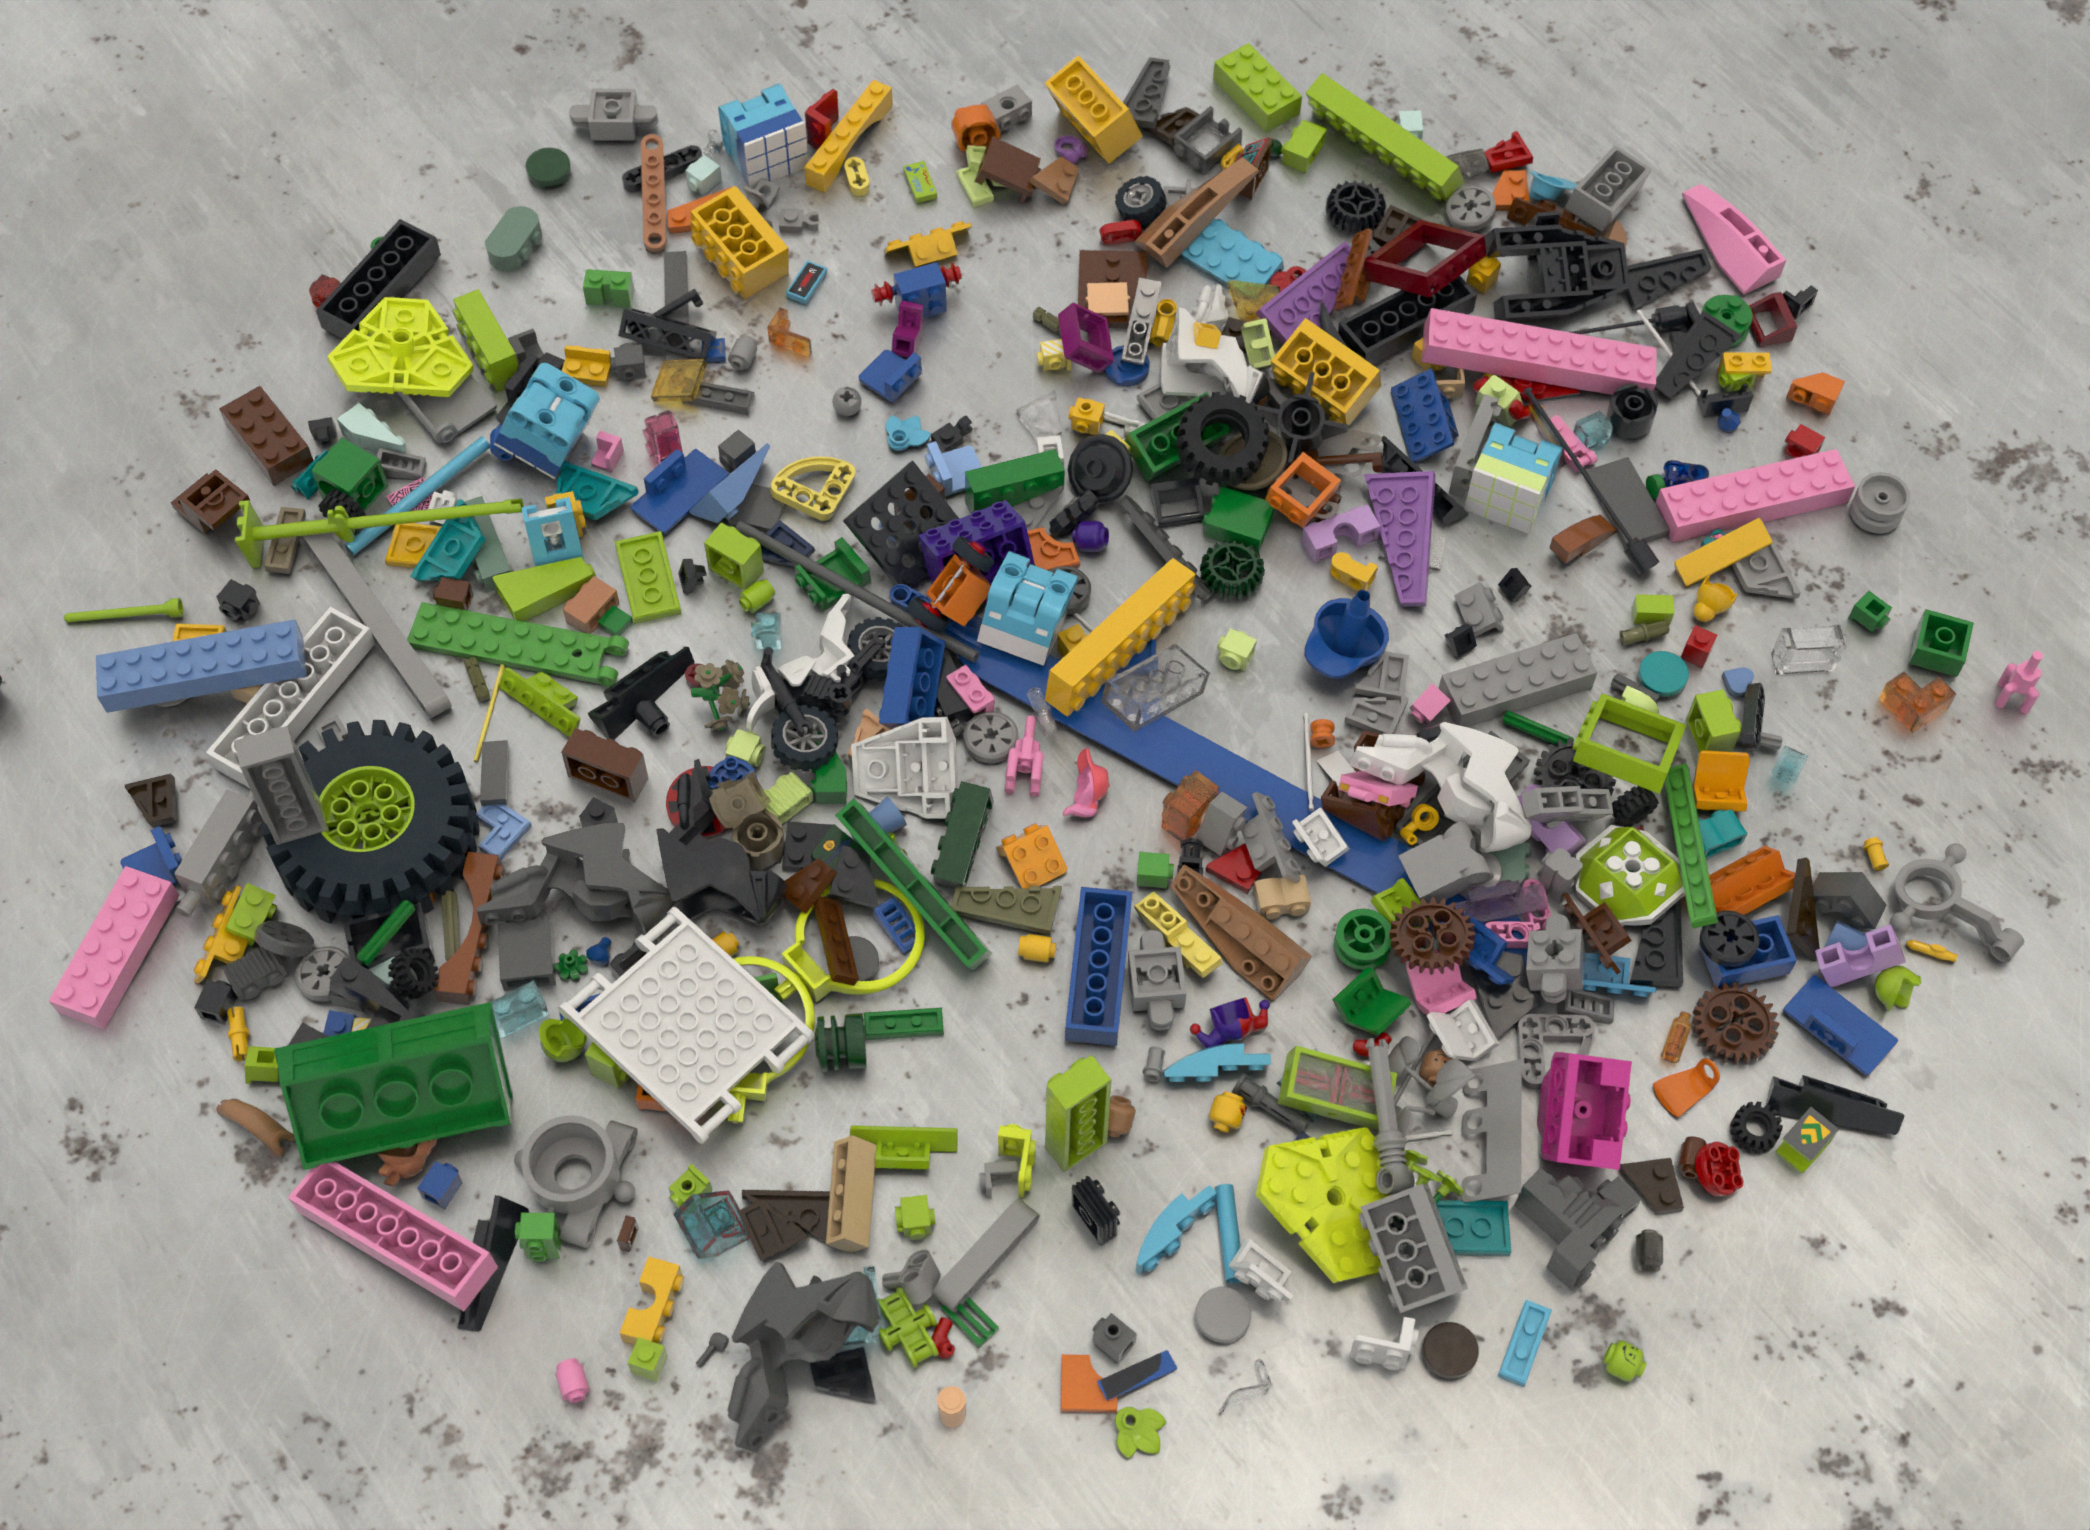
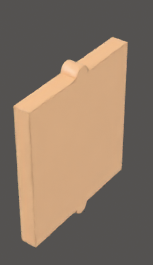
M1127 282L1087 283L1088 296L1086 297V302L1088 303L1089 310L1102 316L1129 315L1128 302L1130 301V296H1128Z

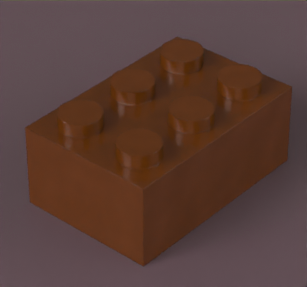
M575 728L561 751L568 777L632 802H636L649 779L644 755L641 751L634 747L627 748L619 745L618 742L610 738L598 737L589 730L583 731Z

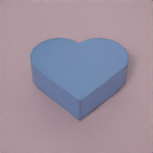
M1741 667L1723 671L1722 677L1729 693L1734 697H1742L1746 694L1747 685L1752 684L1754 673L1749 668Z

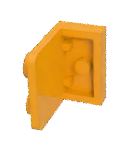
M1701 751L1699 753L1692 786L1697 809L1704 811L1732 810L1733 812H1746L1748 802L1744 787L1750 763L1748 753Z
M1037 823L1031 824L1023 828V834L1017 837L1015 834L1009 835L1001 840V845L996 847L999 856L1007 857L1021 889H1029V886H1041L1067 872L1066 863L1048 825L1038 826Z

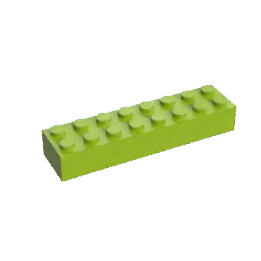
M1321 73L1306 91V96L1309 100L1308 104L1312 107V113L1318 119H1326L1334 130L1345 132V136L1350 141L1361 143L1362 148L1369 154L1374 152L1379 156V160L1387 166L1390 164L1394 166L1397 173L1402 177L1406 178L1408 176L1413 179V183L1418 188L1429 190L1430 195L1437 201L1442 199L1447 203L1452 193L1463 186L1464 180L1457 164L1324 73Z

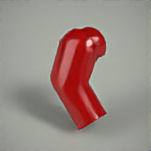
M1382 1032L1374 1040V1046H1380L1379 1040L1382 1039L1389 1045L1392 1039L1387 1033ZM1357 1039L1354 1041L1353 1051L1359 1056L1369 1057V1048L1365 1047L1368 1040Z
M941 1317L931 1339L938 1350V1356L946 1359L955 1352L954 1344H951L947 1337L953 1322Z

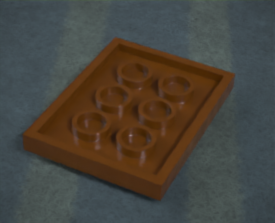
M1080 250L1078 305L1088 309V303L1086 302V297L1088 296L1087 283L1127 282L1128 296H1130V301L1128 302L1129 315H1108L1104 317L1107 318L1109 328H1128L1139 277L1147 279V252Z

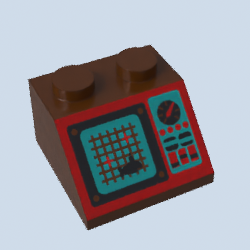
M1267 137L1245 146L1242 153L1239 152L1237 154L1235 162L1243 157L1259 170L1254 178L1238 193L1239 195L1253 199L1269 169L1272 138Z

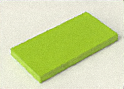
M658 531L614 541L634 624L681 614V607L662 532Z

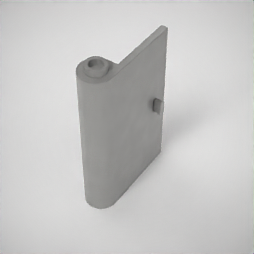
M471 374L450 397L421 396V394L403 395V392H397L438 443L452 441L454 437L498 408Z

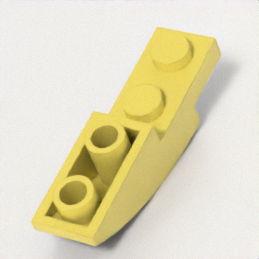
M1154 891L1134 905L1135 910L1149 929L1162 933L1166 948L1181 947L1182 962L1186 969L1191 967L1204 978L1223 964L1222 957L1189 929L1187 921Z

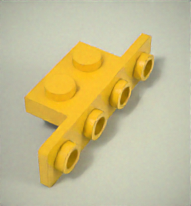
M964 221L951 224L952 228L943 230V227L935 228L930 231L929 235L922 236L921 233L910 236L909 240L901 242L900 239L887 243L888 246L883 251L887 255L908 248L914 268L958 255L952 235L969 231L972 225L971 223L964 224Z
M238 885L231 891L227 890L222 898L221 905H224L222 913H217L212 923V927L215 928L213 935L207 937L202 950L206 951L203 959H198L193 973L196 974L194 982L197 984L206 977L213 958L226 964H231L243 956L248 940L225 931L242 888Z

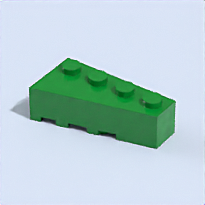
M1056 449L965 471V503L970 514L1005 500L1013 507L1063 486L1065 469Z

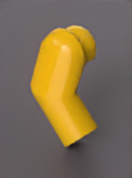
M1240 144L1234 146L1222 157V170L1235 163L1237 154L1243 152L1244 149Z

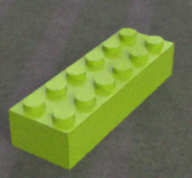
M1092 1054L1085 1059L1079 1058L1070 1066L1069 1070L1063 1074H1055L1046 1084L1045 1149L1063 1172H1066L1107 1144L1112 1079Z

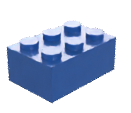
M1779 915L1752 921L1759 933V946L1752 959L1741 966L1727 967L1715 963L1707 957L1699 943L1714 985L1721 989L1723 983H1726L1728 987H1732L1734 982L1737 985L1791 973L1797 959ZM1727 934L1726 941L1732 943V936Z

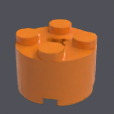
M971 105L965 108H958L955 111L951 129L961 151L966 153L968 145L987 147L992 137L1000 139L999 128L987 105Z

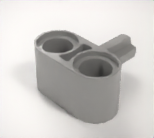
M922 1249L914 1252L908 1258L901 1272L884 1274L882 1276V1285L885 1289L903 1288L909 1302L917 1305L931 1297L941 1274L930 1251Z

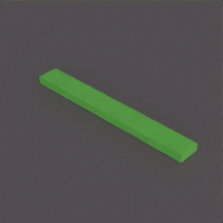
M1687 763L1670 767L1664 782L1692 929L1718 923V917L1690 771Z

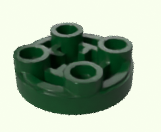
M552 147L536 150L528 157L526 172L537 188L542 189L546 186H554L559 183L564 184L569 181L571 171L570 160L562 150Z

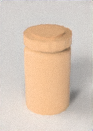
M945 1387V1389L940 1391L937 1398L939 1419L946 1427L956 1428L962 1425L966 1419V1397L964 1392L958 1387Z

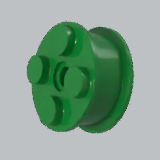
M1717 295L1705 302L1702 311H1706L1742 335L1729 348L1741 344L1746 339L1753 315L1749 305L1736 295Z
M1355 909L1346 913L1337 925L1334 938V949L1342 963L1352 969L1361 971L1367 967L1375 969L1382 965L1388 958L1391 949V925L1382 914L1371 909Z

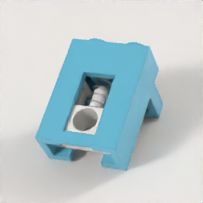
M569 497L555 500L556 508L537 511L536 504L521 507L535 567L582 557L584 560Z

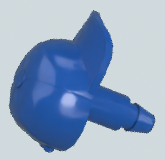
M1359 590L1352 599L1339 598L1329 600L1317 611L1314 618V627L1308 636L1304 648V656L1308 664L1324 676L1332 679L1343 678L1357 669L1374 664L1384 654L1389 641L1388 627L1381 615L1370 607L1369 592Z

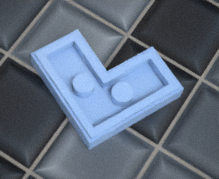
M504 804L482 806L476 813L478 820L493 829L478 847L485 854L498 855L500 861L532 827L530 821Z

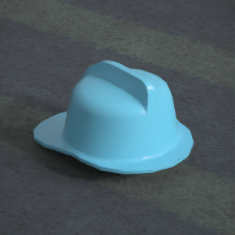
M1531 170L1530 173L1533 175L1529 195L1539 201L1545 199L1555 201L1565 189L1574 190L1578 184L1567 179L1548 176Z

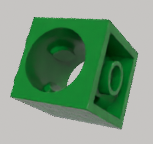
M341 438L337 444H334L329 452L311 470L321 498L324 499L332 489L335 491L340 490L341 493L345 492L348 497L354 498L353 501L360 504L359 507H363V512L388 487L380 459L344 438Z

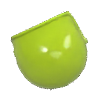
M1896 965L1879 973L1876 977L1874 988L1877 998L1889 1012L1893 1005L1907 1008L1910 1004L1909 1001L1913 987L1919 986L1922 981L1921 976L1916 975L1910 969Z
M565 1017L562 1021L546 1019L539 1026L541 1048L544 1054L551 1060L568 1062L581 1054L586 1044L587 1036L569 1019Z

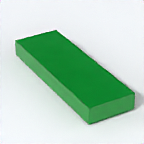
M942 1007L865 1012V1040L944 1035Z

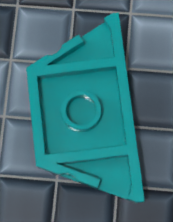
M565 462L561 468L560 477L557 479L558 489L555 494H562L573 491L575 501H581L584 517L593 520L599 519L639 493L637 486Z
M459 499L455 506H463L468 504L462 499ZM475 517L446 519L410 577L416 581H440L441 577L460 580L486 540Z

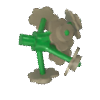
M729 659L725 660L726 664L721 666V668L714 667L712 663H707L706 666L698 665L695 668L696 675L694 680L700 683L702 688H692L691 696L693 698L702 697L704 701L709 702L715 720L704 725V727L713 728L714 731L723 730V728L728 726L727 722L732 720V717L729 716L719 717L714 701L718 700L720 704L719 712L721 714H733L735 708L738 707L737 715H741V711H746L750 705V697L746 696L747 689H743L741 698L738 696L737 688H739L740 683H744L742 677L744 670L738 662L734 663ZM721 686H722V687H725V688L722 690V694H720V690H719V687H721Z

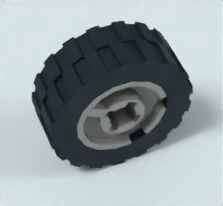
M1138 176L1137 178H1132L1122 184L1123 186L1118 189V193L1115 196V204L1123 221L1136 220L1141 225H1147L1150 222H1154L1166 209L1167 200L1159 181H1156L1153 177Z

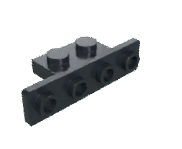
M548 352L540 360H538V357L529 354L526 360L519 364L515 374L505 383L508 402L496 416L497 421L504 423L507 413L517 398L522 395L530 378L541 363H548L561 370L564 360Z

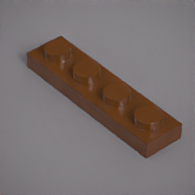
M819 896L813 905L831 981L854 986L858 982L859 977L841 903L838 900Z

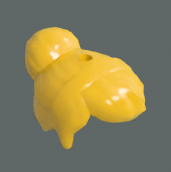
M1707 576L1697 590L1698 603L1693 608V615L1700 622L1711 621L1716 614L1730 609L1735 603L1738 594L1734 593L1725 584H1711L1709 581L1710 576Z

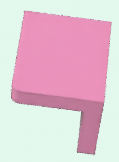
M599 431L596 437L598 450L591 461V465L612 473L624 452L621 437Z

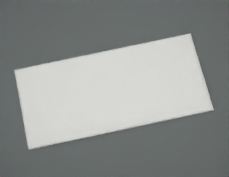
M1339 751L1317 760L1331 779L1336 781L1338 787L1341 774L1356 772Z

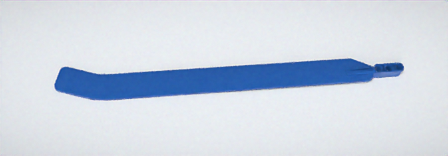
M904 584L894 585L890 589V603L909 614L911 613L908 611L907 606L914 597L930 604L932 602L929 597ZM944 615L949 624L943 632L979 652V657L974 663L956 653L955 655L963 666L967 665L971 672L976 674L980 680L1208 803L1221 792H1224L1247 807L1244 818H1246L1245 823L1259 815L1252 794L1258 792L1269 796L1275 804V813L1283 825L1284 837L1290 843L1291 848L1310 857L1307 853V850L1310 848L1306 842L1301 843L1293 832L1296 827L1292 821L1297 819L1300 822L1320 807L1323 809L1321 799L1313 795L1314 810L1309 811L1308 792L1104 683L1095 696H1089L1085 700L1080 710H1074L1067 717L1045 701L1049 670L1060 661L1059 659L1049 654L1043 666L977 642L983 620L981 617L974 615L965 626H962ZM1325 812L1350 848V850L1326 867L1376 894L1393 887L1399 879L1404 878L1419 898L1398 856L1412 849L1411 847L1392 837L1381 841ZM1458 893L1445 900V905L1449 906L1455 902V910L1464 908V913H1469L1484 925L1492 921L1522 922L1512 910L1492 893L1485 898L1476 900L1467 899ZM1511 931L1516 939H1524L1519 931ZM1505 948L1503 952L1522 955L1525 966H1527L1528 948Z

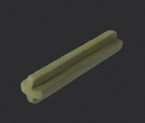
M450 890L446 891L444 896L441 895L446 961L460 948L457 894Z

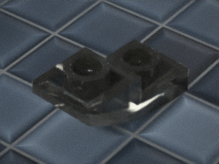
M1483 149L1469 150L1446 156V158L1459 166L1462 176L1467 174L1468 177L1489 170Z

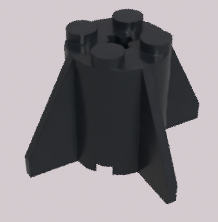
M1314 372L1309 374L1305 394H1297L1287 401L1285 400L1281 404L1280 409L1257 405L1256 411H1262L1266 417L1265 420L1278 430V436L1285 443L1287 451L1290 452L1288 464H1292L1302 452L1316 450L1320 447L1323 440L1348 431L1347 424L1325 420L1324 409L1319 404V401L1311 396Z

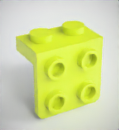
M1016 1124L1000 1125L998 1132V1155L1022 1158L1018 1179V1198H1024L1025 1191H1030L1032 1166H1034L1036 1158V1140H1032V1130L1022 1129L1021 1126Z

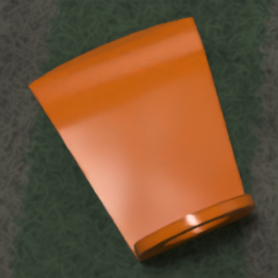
M1703 1058L1694 1068L1664 1077L1654 1082L1653 1087L1661 1104L1671 1114L1681 1117L1689 1108L1714 1089L1720 1080V1073L1712 1060ZM1705 1065L1710 1066L1714 1073L1713 1078L1706 1074Z

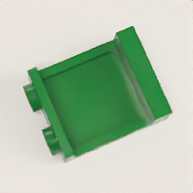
M843 537L834 541V551L816 561L862 588L871 583L869 567ZM800 564L795 566L796 576L794 579L800 589L804 588L808 592L811 602L814 605L818 604L823 611L837 604L843 594H848L803 569Z

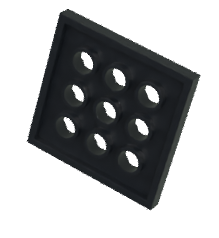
M911 461L842 521L894 585L904 584L913 589L928 576L923 552L918 547L920 541L918 535L925 533L931 528L943 526L951 520L960 518L915 462ZM906 488L914 492L915 497L913 501L905 497ZM889 503H894L897 506V515L890 514L888 511ZM921 507L928 509L930 513L928 519L921 517ZM872 518H878L880 520V530H876L872 527ZM904 522L912 524V534H907L904 531ZM888 536L896 540L895 549L888 547L886 543ZM903 555L910 557L912 562L910 568L902 564Z

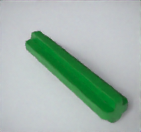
M1506 711L1504 714L1503 723L1557 745L1558 740H1561L1565 745L1568 738H1571L1572 742H1574L1573 737L1516 713Z
M403 900L356 956L360 963L368 966L415 911L414 905L411 902Z

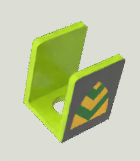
M1810 1107L1784 1136L1783 1142L1776 1149V1153L1800 1173H1804L1831 1143L1839 1129Z

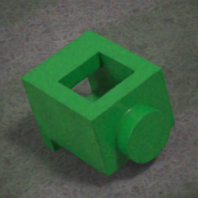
M1868 591L1854 604L1848 618L1857 620L1871 632H1874L1877 628L1883 630L1891 619L1888 616L1892 607L1871 591Z

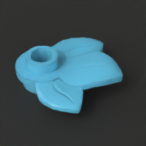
M892 415L885 425L886 431L889 434L888 445L897 451L905 450L909 446H921L931 436V432L921 430L919 416H913L901 422L899 418Z

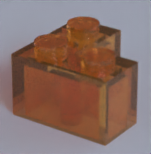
M1904 671L1885 684L1879 700L1914 733L1948 710L1956 693L1940 677L1920 688Z
M1197 770L1190 776H1184L1178 785L1179 788L1174 793L1169 792L1162 802L1161 828L1180 842L1187 838H1192L1201 827L1202 816L1207 811L1209 803L1219 795V786Z

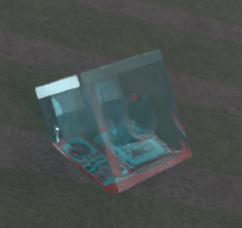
M729 1190L691 1194L673 1213L698 1259L719 1256L750 1239L738 1213L740 1208Z

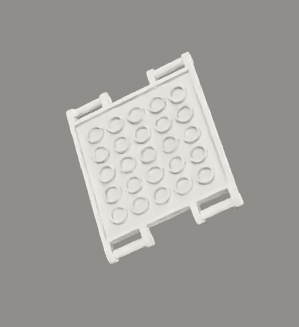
M672 907L667 912V916L648 933L640 935L635 939L638 948L647 953L613 984L600 973H596L591 977L589 984L568 1002L564 1001L558 1006V1010L562 1016L574 1023L679 1121L696 1141L703 1144L709 1138L708 1135L731 1113L735 1114L741 1109L738 1100L729 1093L734 1086L763 1060L773 1072L779 1074L785 1068V1063L806 1044L810 1045L815 1040V1034L679 909ZM674 923L679 925L659 944L654 945L652 943ZM598 989L603 991L582 1011L578 1013L575 1010ZM794 1031L799 1034V1037L779 1056L772 1053ZM719 1100L725 1104L702 1127L696 1123Z

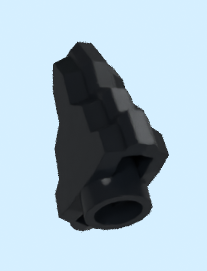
M1089 489L1077 494L1049 522V533L1054 536L1063 537L1097 510L1096 506L1100 504L1097 497Z

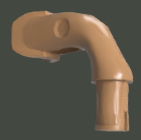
M233 1098L229 1100L224 1099L220 1102L221 1105H217L216 1110L220 1116L239 1123L267 1146L276 1157L283 1156L284 1149L280 1146L281 1140L292 1141L295 1139L293 1133L253 1105Z

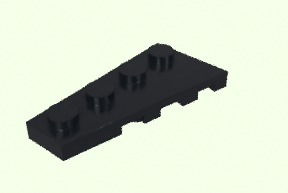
M1700 249L1628 265L1630 288L1625 290L1632 310L1709 273L1712 267L1705 250Z

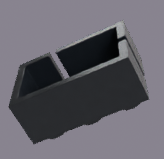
M421 902L413 904L415 911L368 966L360 963L356 956L395 909L344 921L343 925L350 960L369 970L411 948L423 949L422 954L428 952L430 954L428 959L433 958L435 960L428 923Z

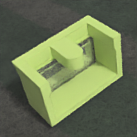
M1266 318L1243 323L1241 332L1249 366L1251 365L1259 371L1271 368V360L1275 354Z

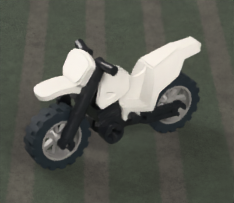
M843 594L834 608L828 613L820 634L819 649L822 652L820 657L812 659L807 655L784 664L776 671L772 665L773 649L765 647L761 667L757 666L752 671V688L757 701L748 714L746 728L753 730L759 719L766 712L774 708L779 719H775L771 730V748L774 749L773 754L776 758L780 759V763L784 766H790L792 770L802 769L803 772H808L809 769L814 768V770H818L821 768V765H827L830 762V758L834 757L838 747V727L835 726L836 724L845 723L850 717L851 696L868 680H873L874 678L878 679V681H884L887 677V663L890 659L888 652H891L892 647L887 644L894 635L895 627H903V625L899 622L896 624L890 618H887V620L882 619V617H875L873 620L870 618L865 619L862 624L859 622L855 625V629L851 630L846 646L843 635L846 625L845 616L851 606V596L849 594ZM834 709H835V710H843V709H844V711H843V712L839 711L838 713H835V712H834ZM815 730L821 733L820 735H811ZM786 736H790L792 741L788 742ZM812 741H823V742H822L819 746H817V745H816L814 742H812Z

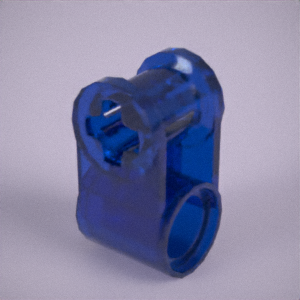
M1670 460L1665 462L1663 467L1665 471L1663 478L1665 487L1709 477V470L1700 464Z

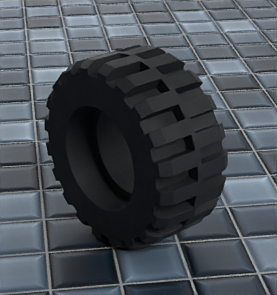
M1220 391L1212 392L1211 397H1208L1206 394L1199 397L1198 403L1194 401L1189 406L1188 411H1185L1176 441V447L1179 449L1178 456L1180 461H1185L1184 468L1186 471H1193V477L1198 481L1203 478L1206 480V484L1210 486L1213 485V482L1219 483V487H1226L1227 483L1230 482L1232 486L1240 484L1241 479L1245 481L1250 479L1253 472H1257L1260 468L1269 445L1268 423H1264L1266 417L1263 412L1256 411L1258 406L1253 401L1250 404L1246 402L1247 397L1240 394L1238 398L1233 396V392L1226 391L1225 395H1220ZM1216 423L1231 425L1243 436L1245 441L1244 448L1233 455L1223 456L1215 454L1203 444L1201 440L1202 430Z

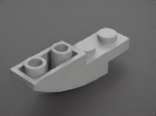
M1139 277L1121 361L1144 365L1162 282Z

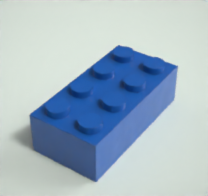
M895 627L894 635L891 639L890 659L887 663L886 683L883 687L882 707L879 711V723L889 729H894L923 717L934 716L945 641L921 627Z

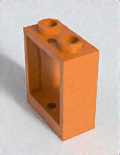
M1303 452L1270 487L1265 501L1271 507L1278 509L1286 515L1291 522L1304 528L1335 494L1341 480ZM1295 473L1322 492L1308 508L1281 489Z

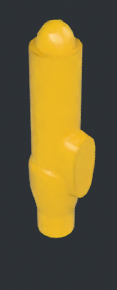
M1914 939L1906 941V945L1911 950L1936 957L1940 960L1952 962L1957 960L1958 954L1948 951L1941 945H1929Z

